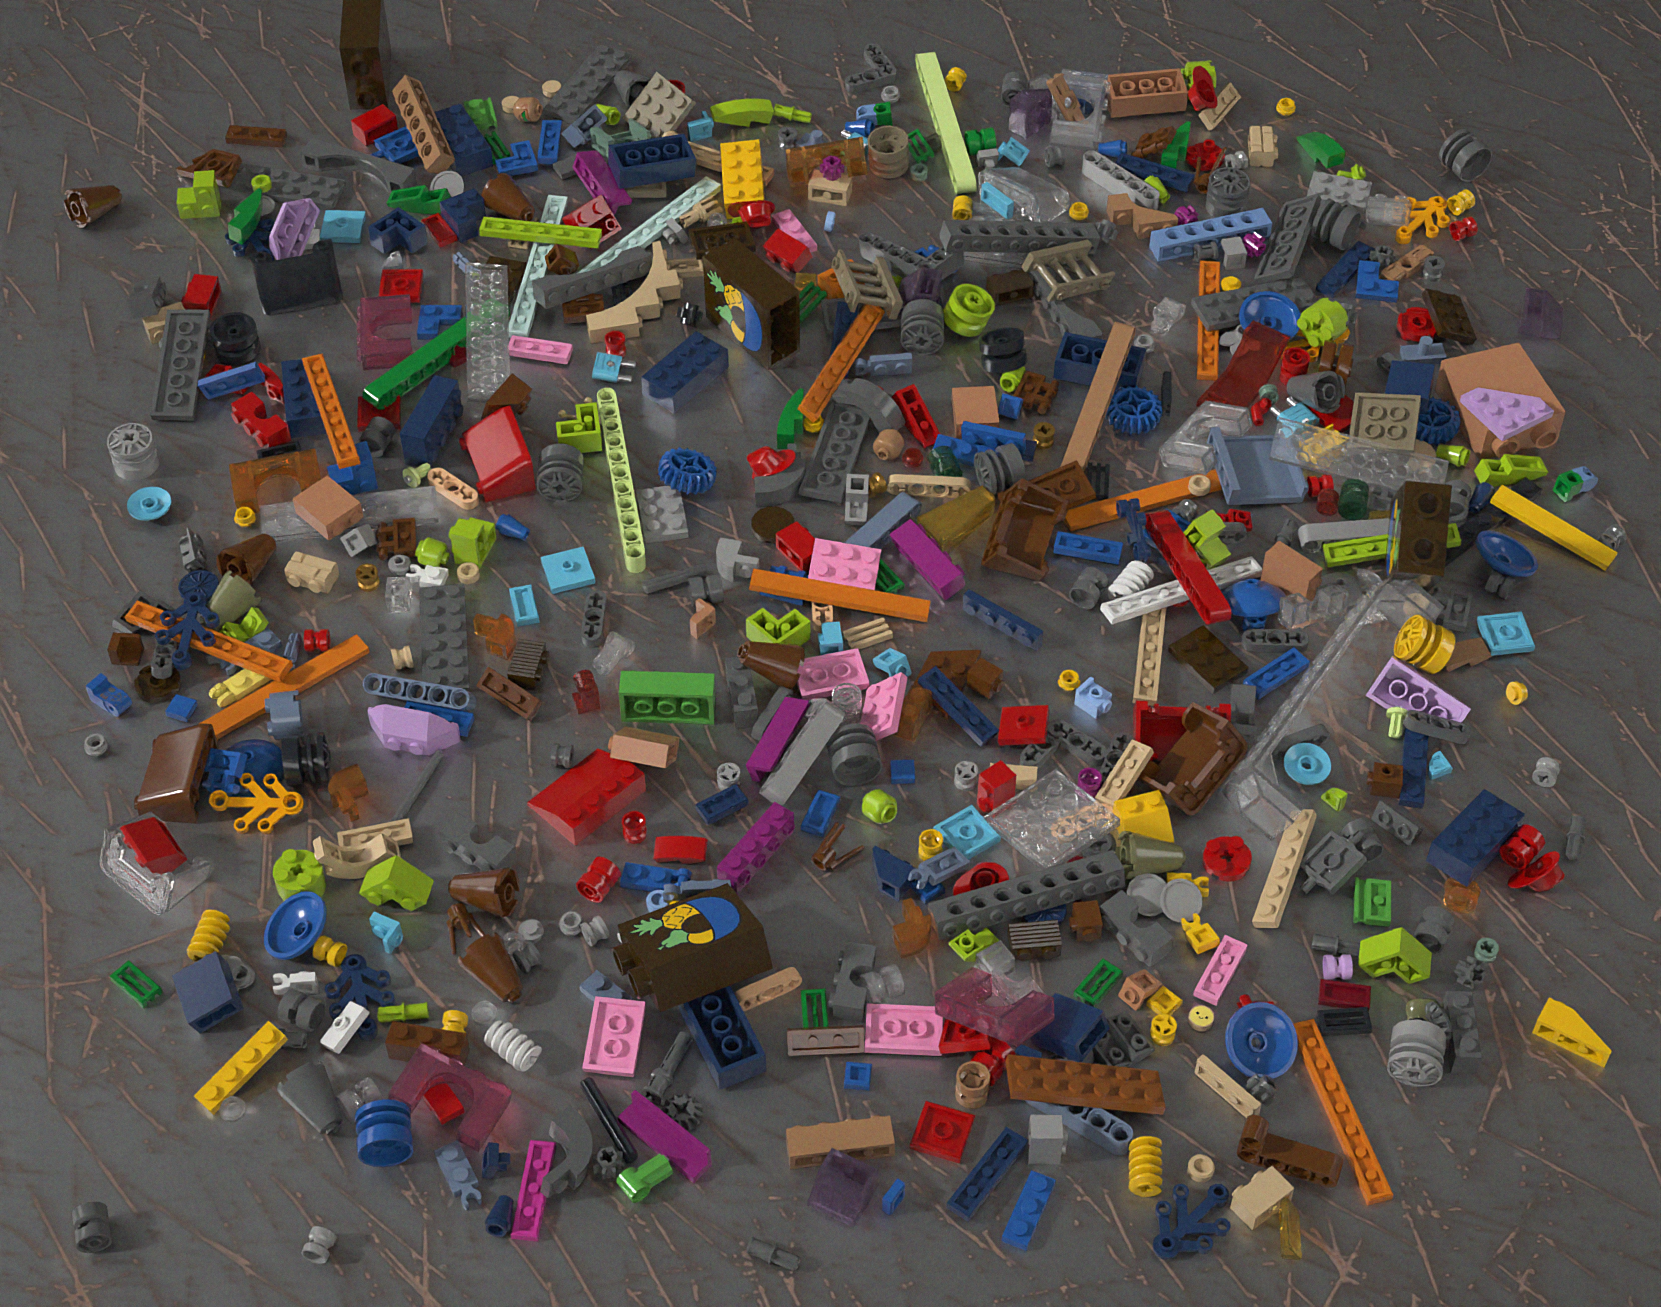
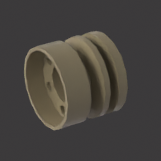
M881 126L873 130L867 139L870 170L874 175L886 179L903 175L910 165L908 135L904 130L896 126Z

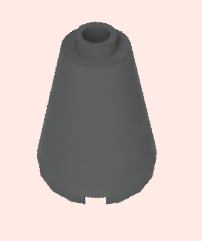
M621 70L615 75L614 84L626 107L629 109L651 78Z
M1323 371L1290 378L1287 383V393L1316 411L1328 414L1333 413L1340 407V399L1344 398L1345 384L1343 378L1335 372Z
M317 1060V1065H314L311 1061L290 1072L286 1076L288 1081L284 1085L280 1082L277 1086V1091L320 1134L327 1133V1135H332L341 1128L340 1124L343 1118L325 1066L320 1060Z

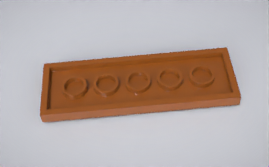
M1009 1054L1006 1059L1011 1099L1163 1115L1166 1108L1159 1072L1155 1070Z

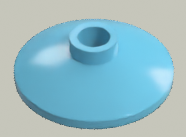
M145 487L137 490L129 497L127 509L132 517L138 520L149 521L166 514L171 507L172 501L170 494L160 487Z
M1298 743L1290 747L1286 752L1284 768L1287 774L1296 782L1305 785H1315L1323 782L1329 776L1331 760L1328 754L1319 746L1311 743Z

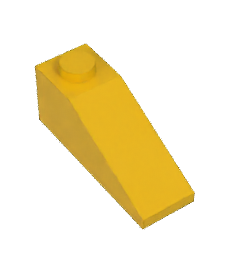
M1548 998L1532 1033L1605 1068L1612 1050L1573 1008L1566 1006L1561 1001Z

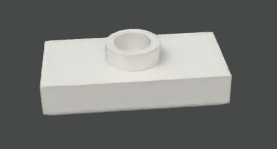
M350 1001L342 1013L334 1020L332 1026L320 1040V1043L339 1054L370 1012Z

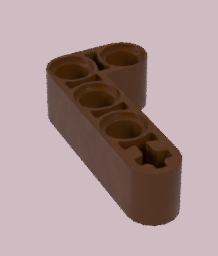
M1258 1115L1247 1116L1237 1149V1157L1240 1160L1265 1169L1273 1166L1281 1174L1323 1187L1333 1188L1337 1186L1343 1166V1159L1339 1155L1268 1133L1269 1122L1265 1118Z

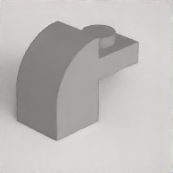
M847 474L845 525L864 526L867 523L869 475Z
M720 537L716 548L718 573L724 579L734 582L735 576L751 578L753 568L759 569V558L742 555V541Z

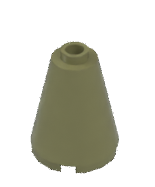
M227 571L206 605L210 612L218 614L220 619L219 626L209 628L205 619L202 616L199 617L202 626L217 632L222 629L226 622H234L249 612L251 607H256L262 602L261 597L255 598L254 594L256 591L238 575L234 578L230 576L231 571Z
M1122 831L1118 837V840L1122 841L1121 846L1116 847L1115 854L1124 867L1125 880L1133 879L1145 873L1159 874L1178 870L1185 863L1186 854L1180 845L1131 831Z

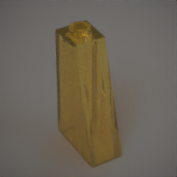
M982 485L918 516L917 525H922L929 539L933 537L936 540L941 552L946 551L950 554L994 514L995 497Z

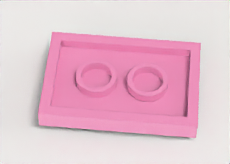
M815 538L808 578L875 590L882 549Z
M858 648L805 658L803 667L799 666L797 673L801 674L797 681V687L803 700L809 701L811 699L865 690L870 687Z
M902 672L867 688L860 724L872 728L876 741L896 733L898 730L908 678Z
M595 996L582 1068L583 1072L626 1077L635 1076L646 1011L645 1001Z
M867 1003L865 1053L942 1056L938 1046L943 1027V1007Z

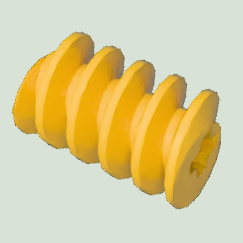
M212 909L203 912L194 936H192L190 941L191 944L187 948V955L191 960L197 962L215 951L220 954L219 949L223 947L222 941H225L226 933L230 930V926L227 924L230 919L226 914Z
M1142 1136L1129 1143V1189L1140 1197H1152L1162 1192L1161 1188H1159L1162 1185V1178L1160 1177L1162 1175L1160 1167L1162 1166V1159L1160 1158L1162 1156V1150L1160 1149L1162 1141L1157 1137Z

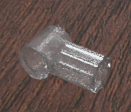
M612 631L606 638L604 648L592 661L593 667L604 676L610 674L622 658L626 659L631 655L635 645L634 640Z

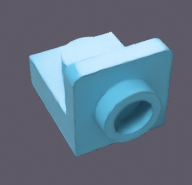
M701 111L702 119L687 122L688 139L690 142L712 137L714 122L706 111Z
M1011 137L1007 143L1003 141L997 149L999 152L998 161L1004 155L1020 166L1030 150Z
M889 648L872 659L874 666L887 672L889 677L901 672L907 677L912 674L906 655Z
M374 912L369 918L372 932L377 937L383 939L385 952L391 954L394 948L398 947L403 940L400 922Z

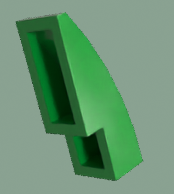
M1185 122L1176 130L1177 132L1172 142L1167 144V148L1163 150L1161 165L1176 169L1177 161L1185 162L1191 122Z
M1311 132L1297 136L1296 140L1315 163L1321 161L1326 169L1344 164L1346 151L1329 136L1320 132Z
M426 185L393 190L386 204L388 207L394 209L399 207L411 213L441 214L439 202L451 198V195L447 188L429 191Z
M258 188L234 209L235 218L228 223L229 239L242 245L255 231L262 214V189Z
M804 388L797 390L781 413L777 428V449H788V444H794L795 434H803L804 414L797 408L804 399Z

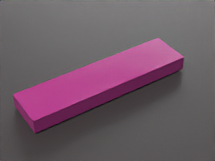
M530 1140L511 1231V1239L538 1242L547 1199L540 1191L543 1177L553 1169L557 1149L556 1142Z

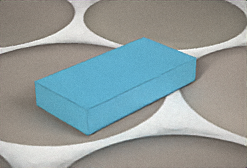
M985 182L982 184L981 200L1006 219L1012 218L1014 201L990 183Z
M531 584L509 588L517 627L540 623Z

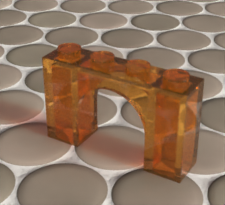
M863 137L786 149V165L790 187L809 184V173L816 167H819L820 164H823V159H826L828 156H836L841 159V164L847 167L848 178L867 175L868 170Z
M315 448L229 464L236 509L249 507L254 513L260 512L257 496L260 486L272 478H292L299 483L301 492L321 480Z

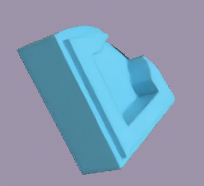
M1438 751L1433 754L1429 761L1427 770L1429 778L1433 780L1452 772L1453 767L1443 753Z

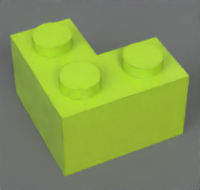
M214 170L195 171L193 187L178 188L177 208L180 219L220 216L221 198Z
M597 402L576 404L577 420L556 422L558 444L573 446L580 450L581 453L602 451Z
M1213 509L1193 520L1184 531V535L1207 570L1219 567L1231 555L1227 546L1218 538L1226 525Z
M472 517L469 520L458 518L455 526H452L449 531V538L452 543L451 552L454 555L456 564L461 565L471 562L475 563L479 569L481 568L497 538L495 523Z
M761 608L746 619V637L756 642L797 644L801 646L811 639V621L797 609H793L777 620L767 610Z
M395 855L367 870L359 894L377 906L393 899L401 904L403 908L413 911L427 903L434 880Z
M1400 927L1361 940L1358 966L1372 978L1395 972L1404 981L1411 984L1430 978L1432 952L1404 928Z

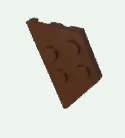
M212 149L204 155L192 159V165L186 168L179 166L176 168V171L180 176L194 179L195 171L214 170L217 185L228 188L242 160L237 154Z
M981 650L931 651L913 684V690L920 697L925 698L932 708L935 706L940 710L942 717L948 720L950 715L917 683L918 679L936 666L963 692L967 684V672L981 657Z

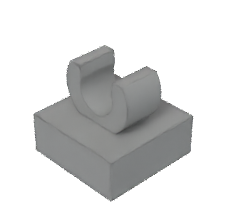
M997 148L978 151L976 158L977 167H984L985 173H993V167L997 164L999 156Z
M672 217L666 221L669 228L663 232L666 241L670 245L675 244L677 240L685 244L689 239L683 228Z

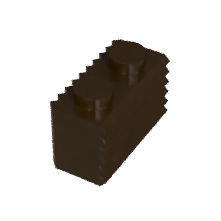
M1023 269L1012 270L1008 273L993 274L987 277L986 290L992 297L995 306L1004 305L1005 303L1008 304L1009 302L1012 303L1013 301L1016 302L1017 300L1031 299L1033 297L1034 284L1028 272H1025Z
M518 639L510 666L508 667V679L521 688L535 690L537 683L543 680V665H547L549 662L550 652L546 651V643Z
M1058 919L1008 924L1007 936L1011 960L1029 961L1030 959H1039L1040 957L1053 959L1056 956H1061L1062 940Z

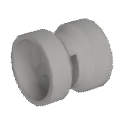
M315 1226L312 1227L309 1234V1243L304 1245L301 1254L313 1263L325 1264L330 1255L328 1250L330 1247H333L337 1236L329 1229Z

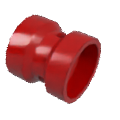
M1470 216L1463 218L1462 221L1451 222L1449 230L1452 238L1455 241H1460L1465 237L1475 236L1478 232V227L1475 219Z
M610 331L604 338L606 353L624 358L626 356L625 335L620 331Z
M1324 474L1321 477H1307L1306 481L1309 485L1308 496L1310 498L1318 497L1320 494L1324 496L1333 495L1334 483L1331 474Z
M305 629V652H313L315 649L326 652L330 649L329 629H321L320 631Z
M639 811L627 812L622 817L623 837L630 844H639L647 837L646 818Z

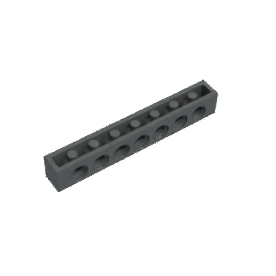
M944 220L939 234L945 251L1030 253L1089 240L1092 247L1088 254H1095L1101 239L1093 223Z
M1114 850L928 903L930 923L939 940L960 935L967 929L969 931L977 930L1124 887V867Z

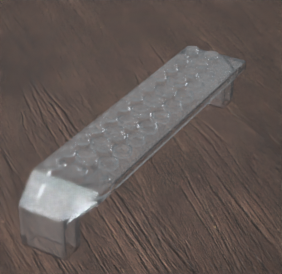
M1384 580L1378 586L1376 584L1372 585L1366 592V595L1362 594L1355 602L1356 606L1345 616L1343 622L1334 631L1333 636L1323 646L1322 651L1313 660L1312 665L1302 675L1301 680L1292 689L1288 698L1281 704L1277 713L1268 722L1267 727L1257 737L1256 742L1247 751L1243 760L1236 766L1234 772L1220 790L1237 813L1271 841L1292 825L1304 809L1300 802L1278 785L1271 754L1362 626L1387 620L1400 631L1404 623L1414 615H1421L1427 620L1435 621L1444 606L1413 580Z

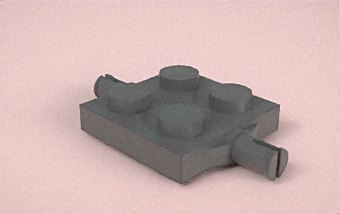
M1356 829L1347 839L1331 830L1301 860L1299 867L1307 873L1309 878L1299 888L1305 894H1308L1317 884L1334 894L1367 861L1365 855L1355 847L1365 835L1359 829Z

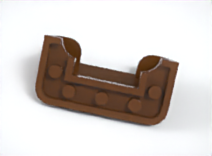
M1021 478L1006 491L1000 502L983 553L981 565L992 570L1037 581L1045 578L1049 571V566H1047L1048 561L1044 559L1054 525L1059 521L1062 522L1067 515L1068 510L1066 506L1068 500Z
M1192 702L1182 716V724L1187 731L1159 765L1149 760L1137 778L1153 791L1159 790L1165 800L1187 815H1195L1200 811L1242 760L1248 749L1246 740L1229 720Z
M201 723L159 734L157 739L153 740V752L139 796L136 795L134 799V809L138 811L140 820L155 817L165 822L197 824L199 811L194 810V805L196 801L200 800L199 785L210 748L219 749L212 724Z

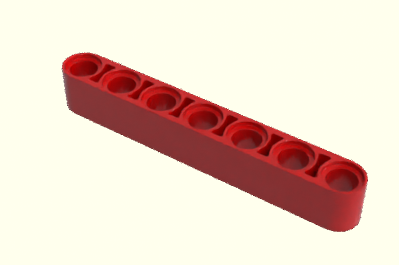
M1168 510L1145 514V528L1203 621L1210 625L1230 620L1231 608L1171 513Z

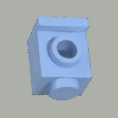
M1089 677L1076 689L1074 704L1097 719L1102 713H1107L1111 708L1112 694L1096 684L1094 678Z

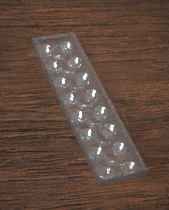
M466 262L467 402L486 404L489 398L510 376L507 265Z
M1279 417L1269 460L1395 493L1405 481L1444 484L1449 464L1447 460Z
M427 486L352 495L361 503L364 518L344 530L340 535L347 534L356 527L369 524L373 531L378 529L380 522H385L387 527L393 526V519L415 517L416 526L439 523L436 487ZM293 502L260 505L261 534L265 533L272 536L275 542L324 537L296 514Z

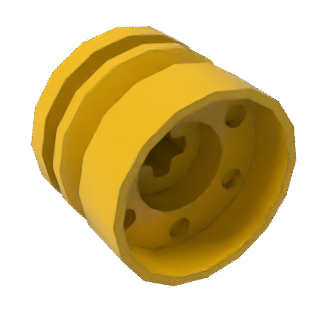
M1414 615L1400 629L1394 644V655L1400 660H1405L1408 664H1414L1416 668L1428 674H1435L1450 659L1455 646V634L1441 625H1435L1431 620H1427L1421 615Z

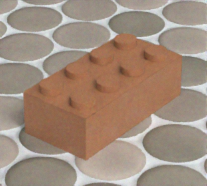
M1180 68L1105 75L1104 91L1107 94L1106 104L1111 118L1186 111L1188 90Z

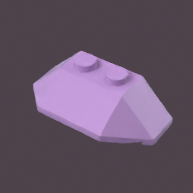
M310 198L283 203L269 236L270 249L276 260L302 255L320 212V209Z
M387 704L368 708L370 725L385 748L411 752L415 755L431 756L436 750L441 751L460 742L461 737L458 724L448 722L446 719L435 714Z

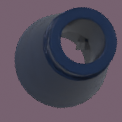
M1486 482L1476 485L1469 502L1468 511L1475 515L1490 503L1491 498L1496 492L1495 488Z
M506 1195L499 1196L485 1219V1230L490 1235L503 1237L510 1230L514 1203L511 1197Z

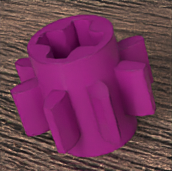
M828 156L826 159H823V164H820V173H823V178L835 181L841 178V173H844V164H841V159L838 157Z
M1191 205L1187 208L1181 206L1174 213L1178 218L1177 226L1198 222L1197 217L1199 214Z
M1256 232L1253 235L1249 233L1242 239L1247 256L1253 258L1254 255L1256 257L1261 256L1266 249V244L1263 243L1265 238Z

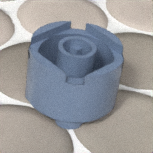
M299 690L270 693L269 698L265 699L266 713L270 712L271 721L267 722L268 735L274 736L275 740L282 739L283 736L298 734L300 737H304V731L299 732V727L303 725L301 700H296L295 695H299Z

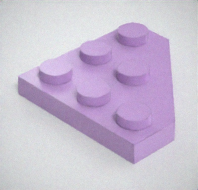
M1479 387L1461 395L1460 402L1501 441L1551 418L1554 412L1539 397Z

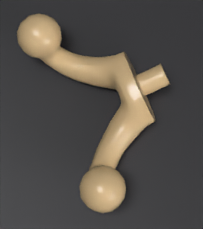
M586 397L584 403L593 402L590 397ZM565 410L558 412L560 418L565 417L570 420H577L576 415L567 414Z

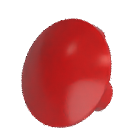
M1207 139L1202 143L1189 146L1187 148L1186 160L1196 169L1197 159L1201 157V170L1211 171L1222 149L1215 145L1213 140ZM1224 154V156H1223V158H1222V160H1221V162H1220L1218 168H1219L1220 166H1222V164L1224 163L1225 154Z

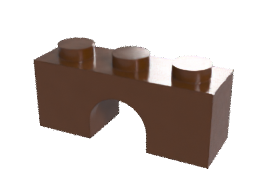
M392 1021L385 1041L389 1059L414 1063L416 1054H424L434 1058L437 1061L438 1067L463 1071L470 1051L467 1033Z

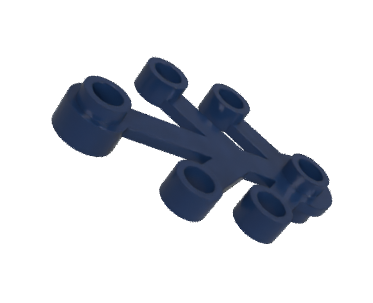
M267 218L259 221L256 228L264 229L267 232L255 230L242 245L236 244L237 242L229 239V232L226 233V243L234 245L232 247L234 256H244L245 250L251 242L257 252L269 253L272 261H274L272 251L266 249L260 239L269 241L270 233L268 232L272 231L275 224L274 220Z
M1133 498L1129 499V501L1126 499L1116 501L1117 515L1119 518L1126 517L1132 531L1127 533V542L1129 546L1134 545V559L1147 562L1148 557H1151V547L1144 540L1142 526L1146 525L1145 513H1136L1140 511L1139 499Z
M201 592L188 594L184 599L183 605L172 612L164 611L160 615L162 624L164 626H171L175 623L176 619L187 613L186 618L172 628L158 630L155 634L157 643L166 645L173 637L182 632L179 648L173 653L171 658L174 667L178 670H185L192 664L188 650L193 631L205 647L213 646L216 642L214 634L211 631H206L196 620L199 613L205 619L209 628H216L220 624L218 614L209 611L206 607L207 599Z
M351 954L345 957L341 963L343 972L335 982H330L325 986L327 998L337 999L341 995V989L352 979L353 985L339 1003H333L329 1007V1014L333 1020L354 999H356V1004L364 1007L367 1011L369 1010L366 996L379 1002L382 1007L394 1006L395 997L391 991L381 992L362 981V976L375 981L378 987L384 988L391 983L389 972L386 970L376 971L368 967L365 958L359 954ZM381 977H386L383 981L379 980ZM331 989H337L335 992H329ZM385 998H391L389 1001H383ZM337 1009L341 1010L339 1013H333ZM370 1015L366 1017L357 1029L358 1037L364 1041H370L378 1034L377 1024L370 1018Z
M1177 1184L1173 1188L1172 1196L1176 1201L1178 1226L1172 1232H1170L1169 1217L1172 1211L1171 1204L1167 1201H1160L1155 1208V1215L1158 1217L1159 1235L1154 1238L1152 1246L1154 1253L1163 1260L1174 1258L1178 1252L1208 1254L1212 1251L1213 1247L1211 1237L1202 1235L1197 1241L1181 1239L1186 1234H1216L1217 1236L1224 1237L1229 1234L1231 1227L1230 1222L1225 1218H1218L1215 1223H1198L1213 1207L1222 1208L1227 1204L1229 1191L1224 1185L1214 1184L1210 1186L1207 1198L1188 1216L1187 1199L1189 1188L1184 1184ZM1183 1191L1185 1195L1180 1196L1176 1192ZM1218 1191L1221 1192L1223 1195L1218 1196L1214 1192ZM1166 1208L1168 1212L1162 1213L1159 1209ZM1224 1225L1226 1229L1221 1230L1217 1226ZM1206 1242L1209 1244V1247H1202L1200 1243ZM1162 1243H1168V1244H1170L1171 1246H1170V1247H1164V1246L1162 1245Z

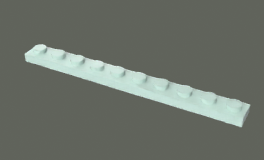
M707 176L578 273L587 272L606 265L615 259L621 251L636 246L645 249L662 236L665 230L669 229L666 221L672 217L679 223V217L692 211L693 205L721 191V184Z
M548 195L540 223L562 225V217H564L567 209L568 197ZM533 243L508 325L507 338H511L512 335L529 337L538 302L533 296L532 281L547 276L548 267L545 256L555 244Z

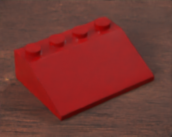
M597 748L528 801L527 805L576 846L646 791L645 774L630 761L610 758L611 753Z

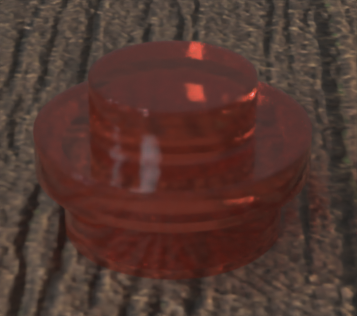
M909 448L902 455V462L907 467L915 468L923 463V454L917 448Z

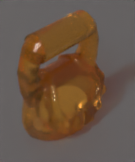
M1452 877L1445 882L1444 903L1448 909L1457 913H1471L1477 908L1481 890L1476 881H1472L1468 887Z

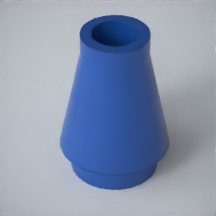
M863 119L846 122L845 130L851 133L856 132L868 138L869 134L875 130L874 121Z
M1120 139L1099 143L1098 153L1118 158L1121 153L1127 154V141Z
M502 514L495 527L499 534L519 538L523 541L526 540L530 533L529 528L525 527L510 514Z

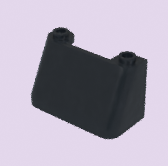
M331 239L316 242L312 248L313 253L272 261L271 255L267 252L260 251L250 254L260 304L264 314L271 316L338 303L343 299Z

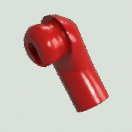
M1263 398L1252 406L1251 415L1255 426L1264 424L1263 415L1272 406L1270 399Z

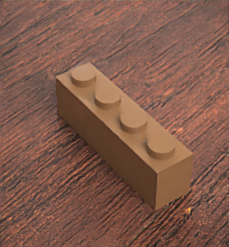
M875 1115L867 1119L857 1120L851 1118L843 1122H821L818 1125H797L786 1129L790 1170L895 1156V1141L890 1116Z

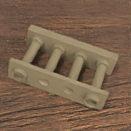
M1089 240L1030 252L1021 266L1025 272L1038 271L1052 288L1047 297L1048 302L1097 290H1105L1111 285V281L1115 276L1114 271L1102 274L1088 257V252L1092 247ZM1075 261H1082L1093 276L1087 277ZM1061 264H1067L1078 280H1072ZM1046 268H1053L1064 283L1058 284Z
M839 249L837 256L832 260V269H834L850 312H855L858 303L884 307L888 318L896 320L903 301L884 257L876 256L874 263L867 265L847 261L843 250ZM851 270L869 273L870 275L854 273ZM856 281H857V282H863V283L874 284V286H868V285H863V284H857ZM861 293L877 295L879 298L861 295Z

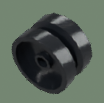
M230 312L221 315L211 324L210 335L217 358L223 363L230 365L244 364L254 359L260 352L261 344L257 334L256 323L248 314Z
M998 328L987 331L978 338L980 351L983 353L981 355L982 366L988 372H1010L1025 366L1028 362L1026 349L1023 347L1025 345L1024 333L1018 328Z

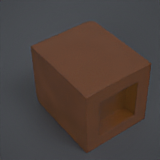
M113 632L107 649L111 663L114 665L139 666L144 652L141 636L139 634Z

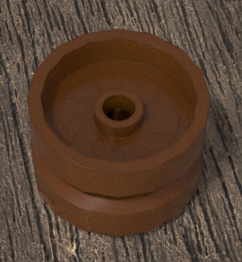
M1325 340L1318 372H1335L1343 378L1346 388L1348 377L1350 378L1354 361L1352 358L1354 345L1344 343L1338 356L1335 355L1336 342Z

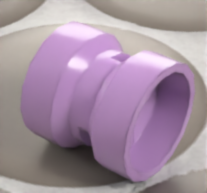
M1342 954L1340 957H1334L1333 955L1323 956L1324 979L1334 980L1335 977H1341L1343 980L1352 979L1353 965L1350 954Z

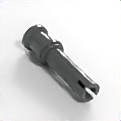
M686 1032L678 1033L659 1068L652 1071L650 1082L641 1090V1094L653 1104H660L662 1102L663 1093L667 1087L672 1085L673 1074L693 1042V1038H690L691 1036Z

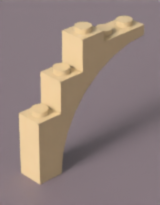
M660 241L652 242V267L640 288L618 305L601 312L586 315L587 330L591 344L605 342V335L610 331L622 332L625 335V339L640 336L639 328L643 327L642 320L660 317V309L663 308L662 301L680 298V290L683 289L682 278L677 276L676 269L671 270L670 264H666L665 261L668 260L666 249H662Z

